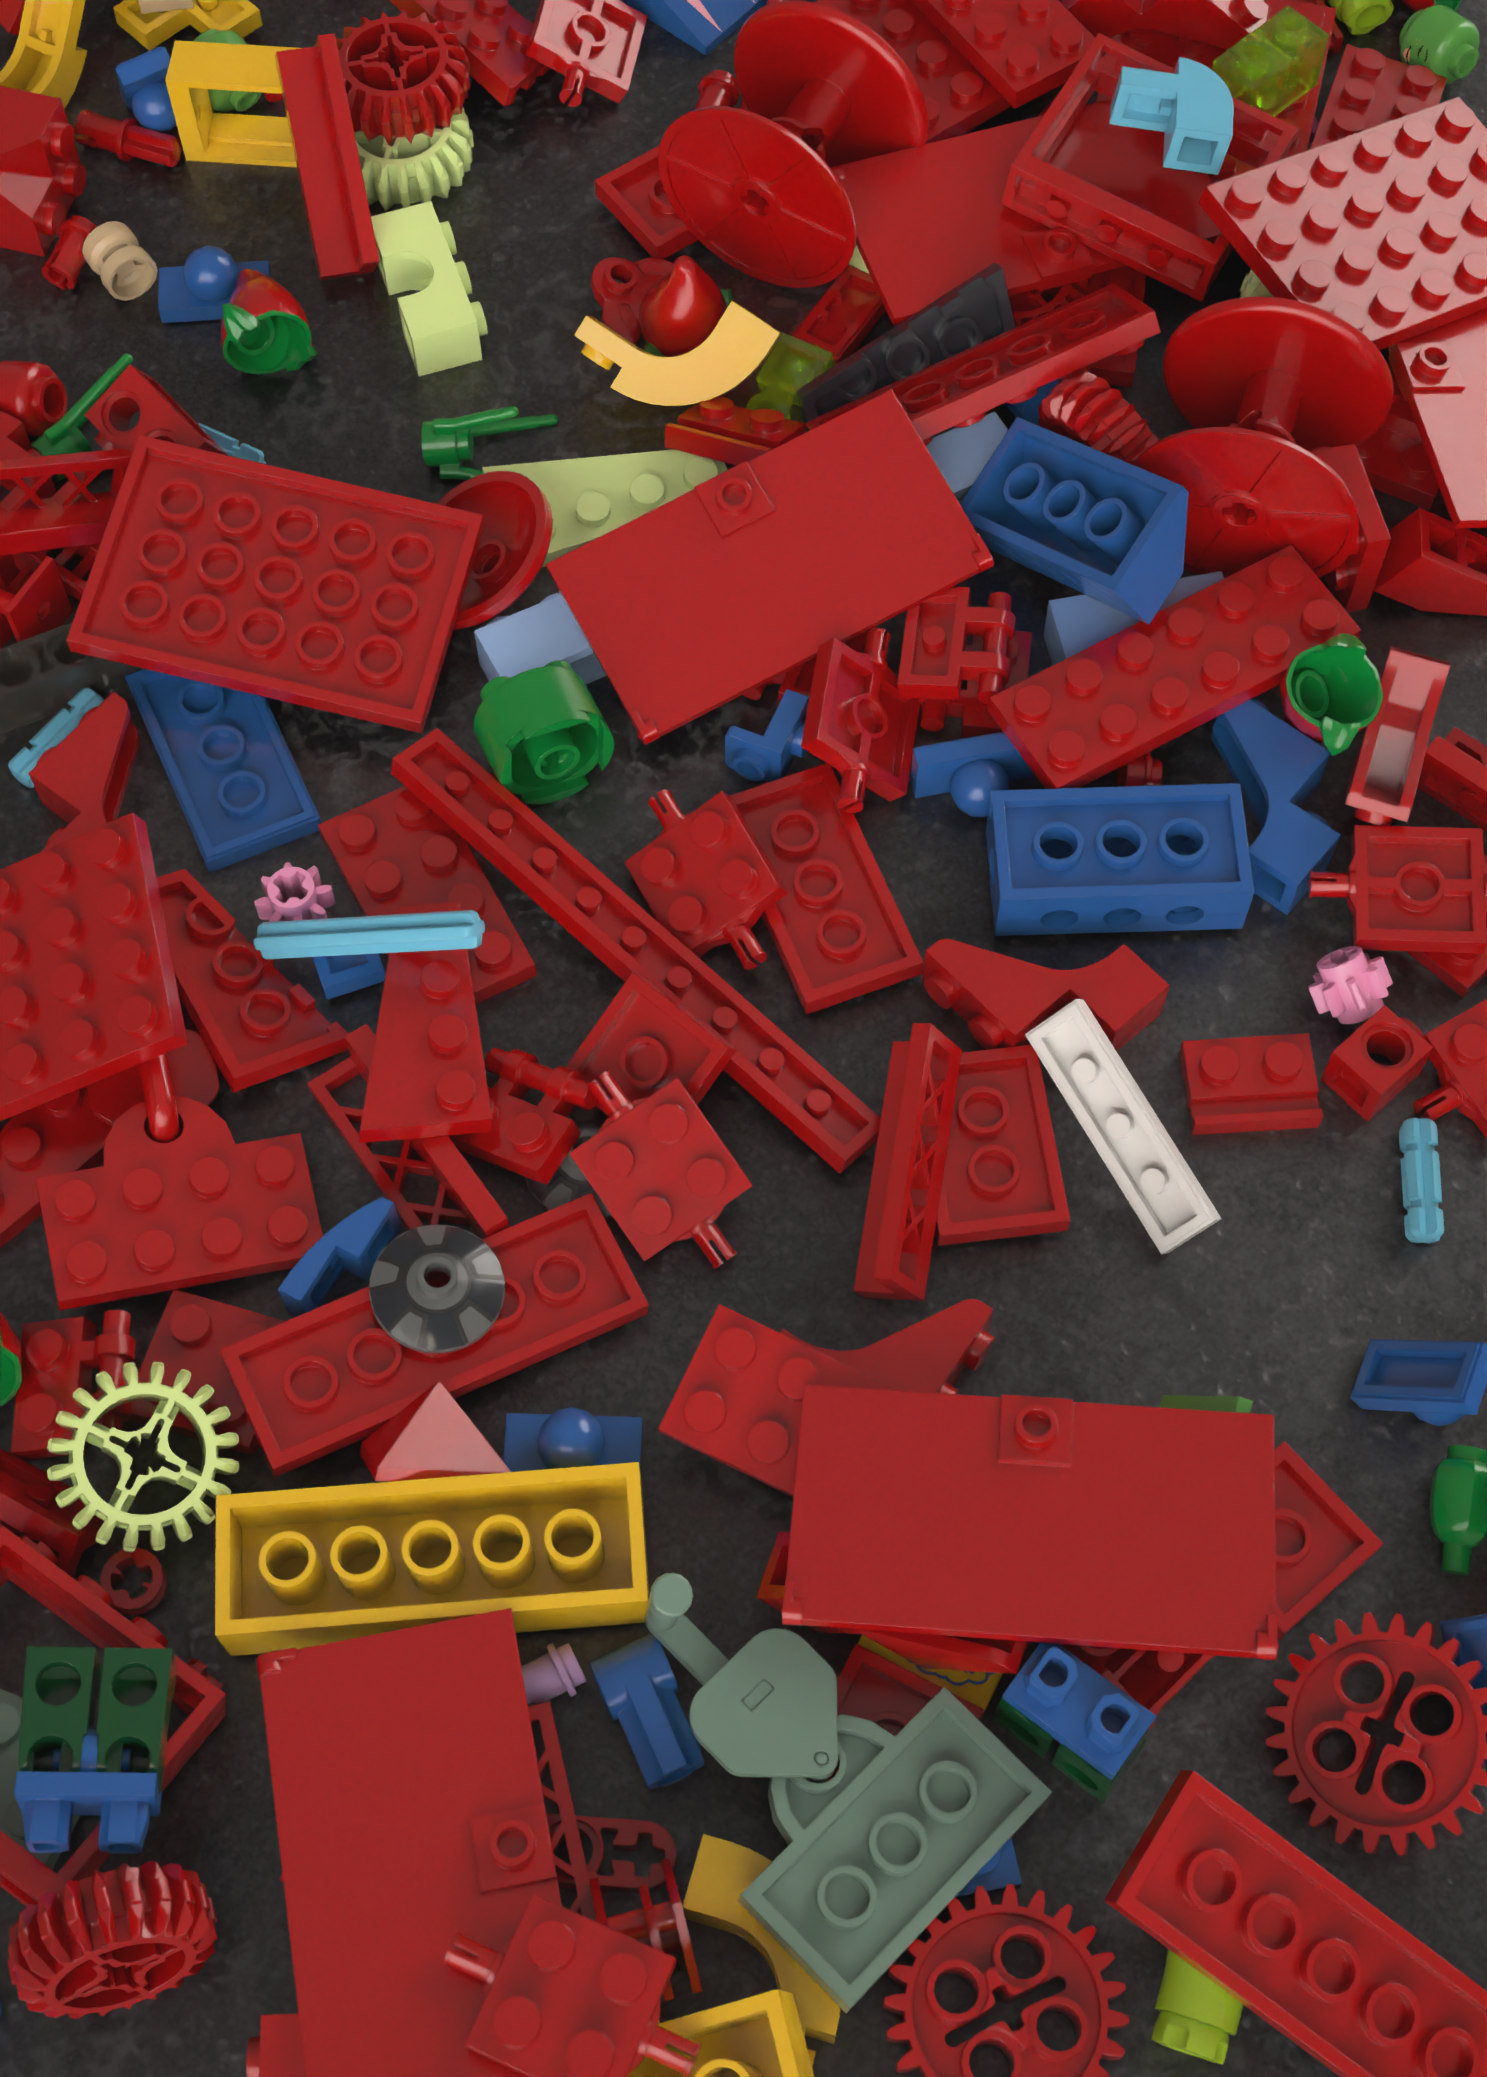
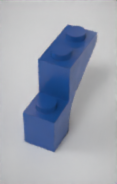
M1252 698L1217 716L1211 732V739L1235 783H1240L1242 796L1257 822L1259 836L1249 847L1254 893L1288 915L1308 892L1310 871L1324 872L1329 867L1341 834L1331 829L1321 816L1313 812H1306L1300 808L1320 785L1331 753L1316 740L1304 735L1273 715L1262 702Z

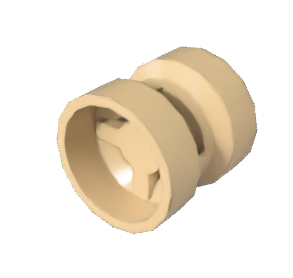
M118 221L106 222L97 226L88 234L82 249L84 259L92 270L100 275L103 285L115 299L123 301L133 300L146 293L152 287L158 272L156 263L147 251L139 247L138 239L128 226Z

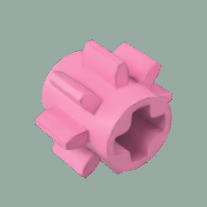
M289 862L285 863L284 868L275 872L271 877L262 876L260 880L267 897H261L254 901L259 919L269 920V922L327 919L324 908L336 904L331 885H321L322 881L316 866H312L306 871L299 867H292Z
M1349 946L1335 950L1317 962L1316 966L1319 973L1313 975L1315 983L1309 985L1308 989L1319 1014L1330 1011L1332 1017H1337L1341 1024H1355L1371 1018L1384 1006L1382 998L1389 995L1386 987L1392 985L1393 981L1382 956L1370 960L1368 953H1364L1360 946Z

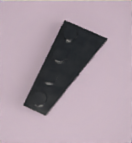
M994 262L796 390L804 423L1015 328L1003 268Z

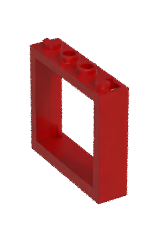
M1098 33L1011 164L1001 204L1052 229L1063 228L1069 230L1074 234L1078 242L1202 302L1234 249L1221 231L1214 243H1211L1048 163L1094 91L1113 99L1122 66L1173 74L1175 72L1174 68ZM1102 51L1106 52L1104 57H1100ZM1232 97L1234 105L1233 136L1226 154L1255 168L1287 158L1298 128Z
M5 1526L0 1528V1588L10 1579L103 1651L105 1647L165 1648L168 1645L165 1636L147 1620L136 1616L132 1621H129L110 1606L113 1603L111 1596L93 1579L80 1575L75 1580L55 1564L58 1562L57 1556L45 1543L40 1541L36 1544L27 1536L23 1539L19 1538ZM174 1655L177 1676L174 1700L171 1702L189 1716L166 1743L161 1793L218 1726L226 1713V1693L221 1690L224 1685L207 1673V1665L193 1658L186 1664L176 1655ZM100 1823L57 1874L0 1830V1887L28 1907L39 1904V1897L45 1892H58L65 1888V1883L69 1879L80 1881L92 1876L95 1870H98L112 1854L100 1851L98 1845Z

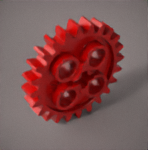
M1369 1612L1364 1613L1362 1634L1354 1635L1351 1628L1342 1619L1335 1620V1631L1338 1641L1332 1645L1317 1634H1310V1642L1316 1656L1311 1661L1293 1653L1288 1656L1292 1666L1300 1674L1296 1682L1285 1679H1275L1273 1685L1280 1692L1289 1697L1287 1706L1266 1708V1715L1284 1723V1733L1265 1739L1266 1745L1287 1750L1289 1759L1283 1761L1272 1770L1274 1776H1296L1300 1782L1287 1798L1290 1804L1296 1805L1312 1799L1316 1803L1309 1820V1824L1312 1827L1318 1828L1332 1817L1337 1819L1335 1842L1344 1845L1353 1836L1356 1829L1362 1830L1365 1852L1371 1854L1376 1853L1383 1834L1390 1835L1397 1855H1407L1409 1834L1417 1833L1422 1843L1429 1850L1437 1848L1434 1826L1442 1823L1457 1836L1463 1834L1462 1824L1456 1811L1461 1806L1480 1815H1483L1486 1811L1479 1799L1472 1793L1477 1785L1487 1787V1771L1483 1769L1487 1760V1715H1484L1482 1708L1487 1705V1688L1474 1689L1471 1685L1483 1669L1481 1663L1476 1660L1457 1667L1454 1661L1461 1647V1643L1457 1639L1452 1638L1437 1650L1432 1646L1434 1626L1431 1623L1425 1622L1413 1638L1407 1636L1405 1617L1398 1613L1394 1615L1388 1632H1381L1376 1618ZM1362 1664L1378 1666L1385 1682L1383 1692L1379 1698L1367 1704H1359L1353 1701L1348 1694L1346 1685L1348 1675L1352 1669ZM1406 1672H1410L1414 1675V1683L1403 1701L1394 1723V1727L1404 1733L1403 1742L1399 1747L1387 1744L1383 1748L1370 1790L1362 1795L1357 1791L1356 1786L1377 1744V1739L1367 1733L1368 1725L1372 1719L1384 1722L1388 1718L1401 1676ZM1437 1694L1445 1696L1453 1706L1454 1719L1452 1725L1441 1735L1429 1736L1423 1734L1415 1723V1707L1421 1699L1428 1695ZM1343 1730L1350 1734L1355 1742V1760L1347 1769L1331 1772L1320 1760V1742L1328 1733ZM1409 1761L1420 1767L1425 1776L1426 1786L1425 1792L1419 1800L1413 1804L1402 1805L1391 1797L1386 1781L1392 1767L1401 1762Z
M1007 1884L1000 1904L992 1905L982 1885L976 1886L973 1896V1909L966 1911L961 1902L955 1897L946 1906V1914L949 1921L943 1924L939 1919L935 1918L924 1930L928 1941L924 1943L916 1939L904 1951L914 1961L913 1967L891 1965L888 1976L906 1988L905 1993L887 1996L883 2001L884 2009L903 2015L902 2023L886 2031V2041L908 2043L910 2050L897 2062L895 2066L897 2073L919 2069L923 2077H974L969 2065L970 2054L976 2047L990 2045L1000 2049L1007 2057L1010 2066L1009 2077H1110L1108 2072L1098 2064L1100 2059L1120 2060L1124 2056L1125 2049L1107 2037L1108 2031L1117 2030L1129 2024V2016L1108 2008V2001L1115 1999L1126 1990L1125 1983L1103 1981L1100 1974L1115 1958L1113 1952H1104L1091 1956L1086 1947L1093 1939L1097 1929L1094 1925H1091L1073 1934L1067 1928L1073 1909L1069 1904L1062 1907L1053 1918L1044 1914V1891L1038 1890L1028 1907L1018 1906L1014 1884ZM1013 1941L1029 1944L1038 1954L1040 1961L1039 1973L1029 1979H1019L1012 1976L1003 1967L1001 1948ZM950 1974L963 1977L973 1988L975 1995L974 2006L967 2012L960 2014L949 2013L944 2010L935 1998V1982L942 1976ZM1054 1978L1063 1980L1065 1988L1062 1992L1026 2007L1015 2020L1016 2031H1011L1006 2022L1002 2021L977 2033L973 2038L958 2046L950 2047L946 2044L945 2036L948 2033L987 2016L995 2005V1994H1000L1005 2003H1012ZM1048 2011H1057L1066 2015L1073 2023L1076 2032L1073 2047L1061 2052L1051 2050L1045 2046L1040 2040L1036 2029L1039 2015Z

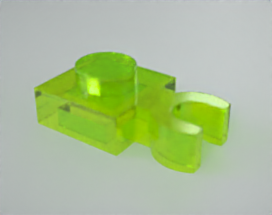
M783 333L756 377L759 390L764 392L752 397L746 409H773L782 412L784 418L791 420V407L793 404L799 406L796 390L834 366L832 353Z

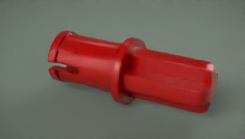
M83 109L75 122L74 134H78L75 138L78 144L116 153L119 159L123 161H130L133 156L169 167H175L180 162V154L183 150L180 139L169 134L140 127L139 122L135 118L114 119Z

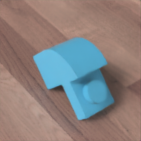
M1179 57L1174 74L1122 66L1110 105L1109 124L1164 132L1163 167L1219 175L1233 136V99L1225 82L1213 70L1191 59Z

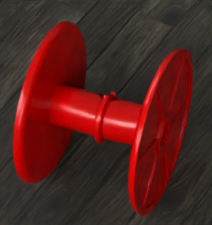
M800 0L779 1L766 5L753 13L745 21L735 42V77L741 96L749 111L734 107L711 106L694 109L683 114L667 128L662 137L658 153V167L664 190L674 210L686 227L691 229V233L712 253L732 267L761 281L783 287L809 288L826 284L838 277L848 266L856 245L857 233L853 209L842 184L830 167L923 146L927 143L929 121L926 103L916 79L902 58L876 32L852 16L826 5Z
M1245 297L1222 301L1197 311L1182 322L1171 335L1164 352L1162 367L1166 390L1173 404L1195 429L1182 431L1159 440L1141 453L1132 465L1180 484L1189 492L1183 569L1197 575L1222 571L1225 579L1292 545L1318 578L1340 566L1352 552L1359 534V512L1355 499L1344 480L1329 464L1310 451L1318 447L1333 448L1355 444L1357 448L1380 429L1388 416L1393 401L1394 386L1388 364L1375 344L1354 325L1327 310L1307 303L1275 297Z

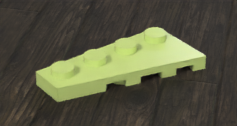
M673 449L482 467L483 474L494 471H511L522 474L533 481L546 495L552 511L553 525L549 549L542 567H545L547 563L693 490L695 486L727 471V467L724 462Z

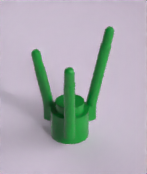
M124 354L57 423L43 432L44 435L31 443L30 448L35 449L43 456L92 451L90 444L79 430L89 420L85 413L121 373L132 364V355ZM55 474L52 478L60 482L65 476L64 474Z
M509 406L455 418L434 419V421H424L421 437L425 466L440 467L441 480H469L483 474L481 470L461 466L463 460L473 459V437L552 426L558 423V416L547 414L514 418L519 413L518 408Z

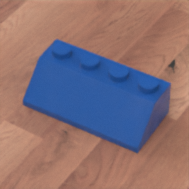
M1019 417L1015 419L960 503L977 534L979 533L988 549L1147 624L1151 623L1183 574L1189 494L1184 486Z

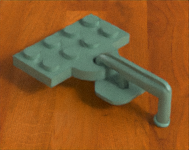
M676 1573L663 1574L655 1580L651 1587L645 1623L648 1630L703 1685L694 1696L689 1711V1723L692 1733L697 1741L730 1774L738 1777H771L768 1798L773 1822L789 1845L742 1892L738 1902L830 1998L847 2013L1044 1803L1052 1791L945 1687L896 1736H893L871 1720L844 1714L837 1715V1680L833 1668L802 1637L792 1631L780 1628L762 1631L754 1636L729 1660L683 1614L691 1606L693 1599L692 1587L688 1580ZM836 1768L837 1770L835 1777L829 1780Z

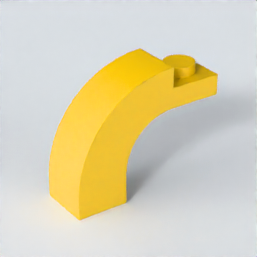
M25 0L15 48L7 64L0 71V86L61 98L65 110L81 76L87 50L76 46L86 0Z
M731 301L710 336L694 350L679 356L663 357L648 353L593 316H586L574 336L586 343L581 353L601 367L610 370L614 362L622 367L610 386L612 389L627 397L649 404L683 406L710 400L740 385L763 363L782 333L735 301Z
M703 1834L682 1906L685 1919L735 1934L751 1944L769 1965L775 1978L777 1989L794 1994L804 2037L808 2036L834 2044L840 2017V2007L738 1902L742 1892L772 1861L747 1847ZM808 2049L813 2067L816 2051Z

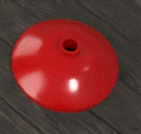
M494 471L473 477L452 489L436 503L484 516V530L453 630L483 623L508 609L533 583L547 556L553 525L549 501L533 481L522 474L511 471Z

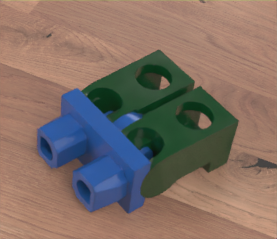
M1040 1643L1003 1693L1002 1699L991 1719L1042 1758L1045 1757L1056 1740L1061 1743L1051 1764L1104 1804L1143 1749L1147 1741L1145 1737L1149 1731L1148 1728L1155 1720L1156 1715L1060 1644Z
M27 1646L18 1771L14 1795L23 1815L25 1842L29 1852L62 1853L69 1851L73 1815H101L98 1842L100 1851L138 1854L142 1851L150 1816H160L161 1788L165 1768L171 1701L174 1700L177 1676L173 1648L105 1647L97 1726H94L96 1699H99L101 1667L96 1648Z

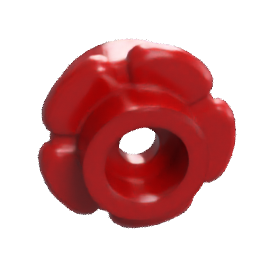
M1151 751L1118 768L1117 787L1161 785L1162 760L1152 758Z

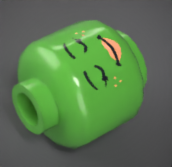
M1436 4L1424 10H1419L1407 20L1401 30L1399 37L1401 61L1411 66H1424L1435 74L1446 77V86L1455 82L1458 78H1464L1475 67L1479 57V31L1472 21L1448 6Z

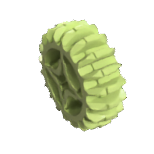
M464 107L462 108V114L452 115L450 127L436 125L432 138L423 133L416 134L412 144L406 137H396L389 145L381 135L368 141L362 131L354 132L368 205L379 200L385 211L393 204H402L406 208L410 207L411 203L429 202L434 195L448 199L450 186H462L464 173L470 171L474 141Z
M133 1362L125 1363L122 1372L125 1385L115 1388L111 1376L106 1371L98 1373L95 1380L103 1396L95 1400L86 1390L82 1388L76 1389L73 1392L72 1398L85 1413L79 1418L70 1412L60 1411L56 1417V1423L62 1428L72 1431L71 1440L51 1438L47 1445L49 1452L69 1455V1463L54 1465L47 1470L50 1481L71 1478L73 1487L62 1491L56 1496L57 1505L60 1508L69 1506L80 1498L86 1507L75 1516L72 1525L76 1529L81 1530L87 1526L94 1515L103 1520L104 1523L98 1530L95 1539L101 1545H106L110 1540L114 1527L125 1529L126 1533L123 1539V1550L125 1552L135 1551L138 1544V1531H149L150 1545L153 1551L163 1550L165 1548L163 1527L172 1525L176 1536L182 1542L189 1540L192 1537V1531L184 1517L192 1512L200 1522L209 1525L215 1519V1514L210 1507L202 1502L206 1494L216 1499V1495L231 1494V1490L227 1486L214 1481L215 1474L232 1475L236 1474L239 1470L238 1461L218 1458V1450L229 1449L239 1443L237 1433L228 1432L216 1436L213 1428L230 1417L231 1413L228 1407L217 1408L207 1415L201 1406L209 1401L214 1393V1389L209 1384H206L199 1389L193 1399L183 1393L191 1378V1372L186 1369H182L177 1374L173 1387L161 1384L165 1372L162 1362H153L149 1372V1382L138 1383V1372ZM138 1400L159 1402L146 1426L137 1431L126 1432L114 1427L110 1429L97 1423L108 1411L124 1403ZM178 1411L188 1419L198 1435L202 1450L201 1471L187 1465V1461L176 1456L169 1447L168 1433ZM157 1424L161 1425V1431L155 1441L158 1445L154 1455L163 1461L162 1465L176 1472L163 1466L158 1471L153 1472L150 1466H148L146 1475L139 1474L132 1488L127 1490L125 1485L132 1473L130 1467L133 1458L124 1452L125 1448L111 1441L124 1447L134 1441L139 1448L141 1439H149L154 1427ZM85 1442L101 1448V1452L112 1457L119 1466V1482L109 1503H106L98 1496L87 1478L83 1461ZM163 1481L172 1485L178 1484L191 1491L183 1501L163 1512L149 1515L127 1513L138 1491L149 1482Z

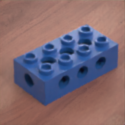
M1240 783L991 791L986 822V841L994 936L1243 928L1255 891Z

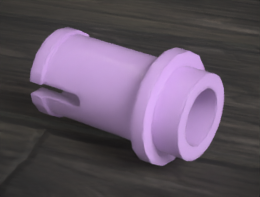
M569 1642L558 1648H555L554 1644L551 1643L547 1645L549 1653L521 1666L528 1707L545 1703L566 1691L572 1697L577 1694L575 1687L587 1681Z

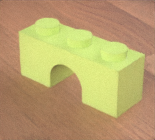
M431 201L371 216L380 260L378 266L388 294L393 295L409 290L420 291L397 298L404 338L418 376L483 360L479 336L488 334L487 324L480 302L470 303L467 295L472 294V287L464 261L455 263L452 255L457 254V248L449 222L439 223Z

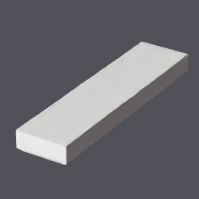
M1075 999L1025 1034L1161 1255L1173 1251L1222 1219L1084 999Z

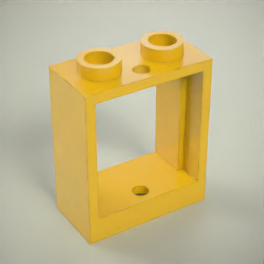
M175 40L165 82L186 161L297 168L287 117L213 113L208 89L282 94L275 54L277 51L299 48Z

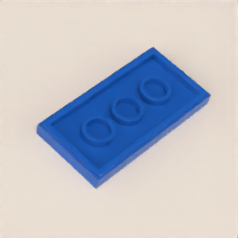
M142 669L125 676L128 687L209 873L319 831L318 824L322 823L320 816L265 697L148 669Z

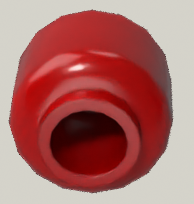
M1 361L0 411L23 422L28 436L41 437L44 435L43 432L57 423L66 413L68 399L63 383L48 365L30 361Z

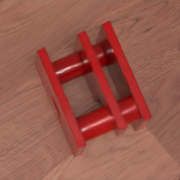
M12 554L0 555V649L2 650L14 635L25 661L32 664L71 615L73 609L53 558L46 556L34 572L32 567L25 565L19 572Z
M670 1858L661 1860L670 1901L652 1905L648 1885L645 1884L638 1886L643 1908L607 1917L598 1878L591 1879L589 1883L597 1922L668 1955L682 1951L692 1992H701L700 1979ZM670 1979L664 1991L665 2001L674 1999Z

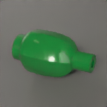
M1449 1445L1446 1459L1436 1465L1433 1473L1430 1493V1524L1434 1534L1444 1544L1441 1571L1444 1573L1469 1576L1472 1548L1482 1543L1487 1537V1450L1465 1445Z

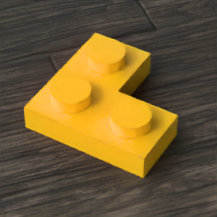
M124 0L113 7L117 24L149 51L188 25L194 27L201 34L211 29L219 31L231 30L242 38L263 25L259 8L249 0H193L194 8L142 14L138 0Z

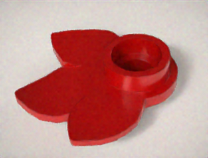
M609 257L601 260L593 270L591 288L596 301L603 307V323L633 344H636L642 335L639 322V307L642 299L654 282L672 272L673 263L653 257L645 258L635 263L621 257ZM614 279L619 280V281L623 282L624 284L618 283V282H616Z

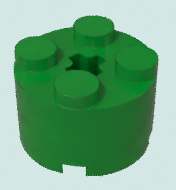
M552 661L544 667L530 669L511 678L506 676L496 677L482 688L480 697L483 702L479 706L474 719L475 736L498 781L511 793L521 795L525 803L533 805L548 804L572 796L589 784L585 775L597 764H599L603 771L610 762L614 751L613 735L584 681L566 661Z

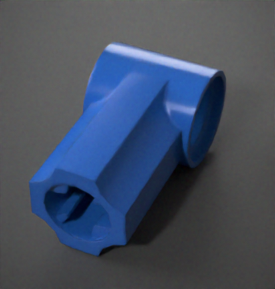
M652 1633L588 1662L612 1720H619L648 1790L671 1785L688 1777L692 1772L705 1765L699 1744L675 1695L676 1692H679L669 1662L659 1640Z

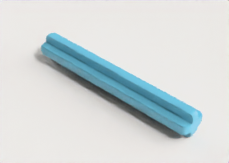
M474 910L263 922L258 926L257 937L254 938V947L256 950H260L262 957L265 959L476 949L482 944L485 923L483 920H480L478 913Z

